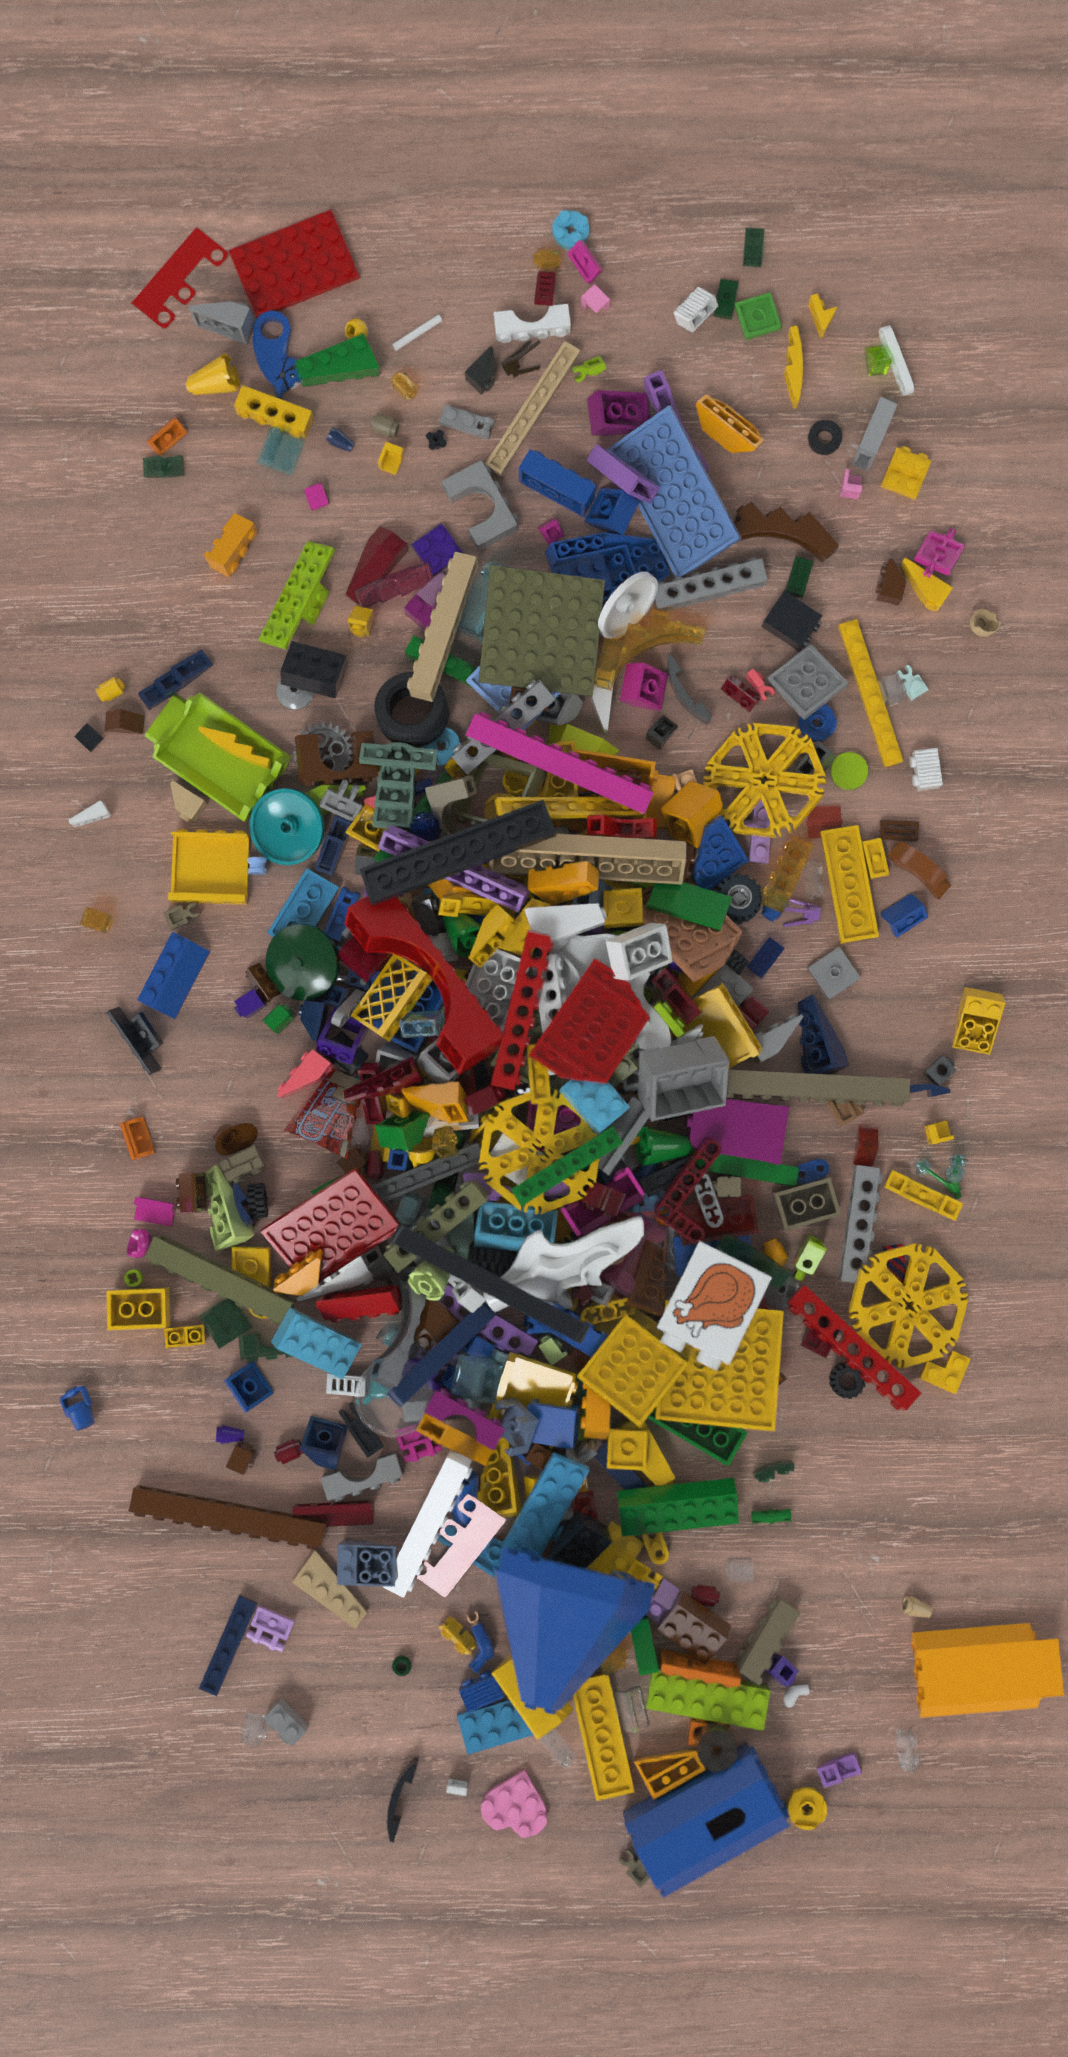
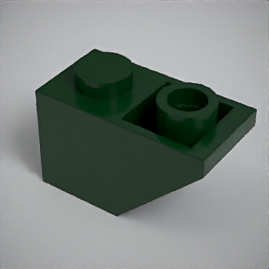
M459 1172L435 1181L427 1208L433 1209L438 1204L442 1206L446 1203L445 1198L454 1191Z

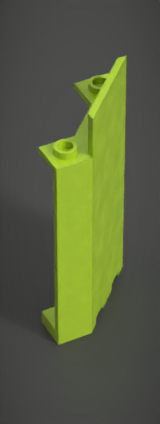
M200 692L193 697L190 696L187 701L174 694L145 734L146 738L155 743L153 747L155 751L152 756L154 759L244 822L250 818L258 800L273 789L274 782L279 775L282 776L291 760V756ZM199 726L236 735L239 738L238 743L252 746L255 749V755L269 758L272 762L271 769L250 764L229 754L203 736L198 730Z

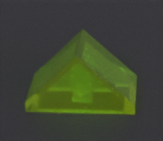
M884 346L865 347L868 376L887 374L892 359Z

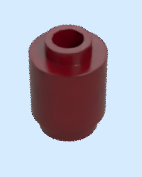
M292 1439L276 1446L274 1455L277 1462H281L284 1465L300 1458L301 1454H304L300 1450L301 1441L299 1439Z
M697 1584V1586H692L691 1597L703 1606L715 1607V1603H719L720 1591H716V1586Z

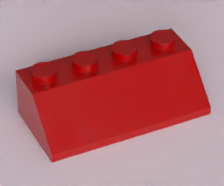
M399 1285L325 1294L315 1302L324 1321L331 1320V1323L341 1322L343 1318L358 1320L361 1319V1316L366 1315L369 1318L379 1317L381 1313H387L388 1316L399 1314V1311L402 1309Z

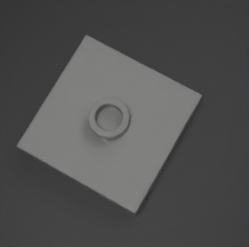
M840 947L807 968L828 1000L861 979Z

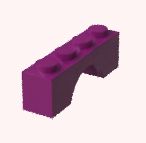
M435 1388L424 1408V1412L440 1421L451 1415L466 1416L475 1425L476 1441L494 1450L505 1431L504 1426H502L503 1422L495 1417L490 1419L484 1416L486 1412L477 1407L473 1410L467 1406L468 1402L459 1397L455 1400L450 1397L451 1393L443 1388L440 1390Z

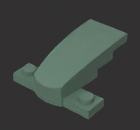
M401 742L386 745L361 744L360 764L381 765L374 802L373 827L389 828L393 825L402 830L411 831L415 798V769L436 770L438 750L414 748L409 744Z

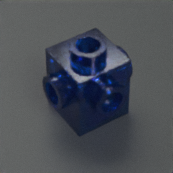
M432 811L417 813L409 824L413 835L428 842L435 840L442 832L439 821Z

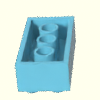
M291 1307L288 1309L271 1341L276 1349L341 1379H344L362 1346L356 1338Z

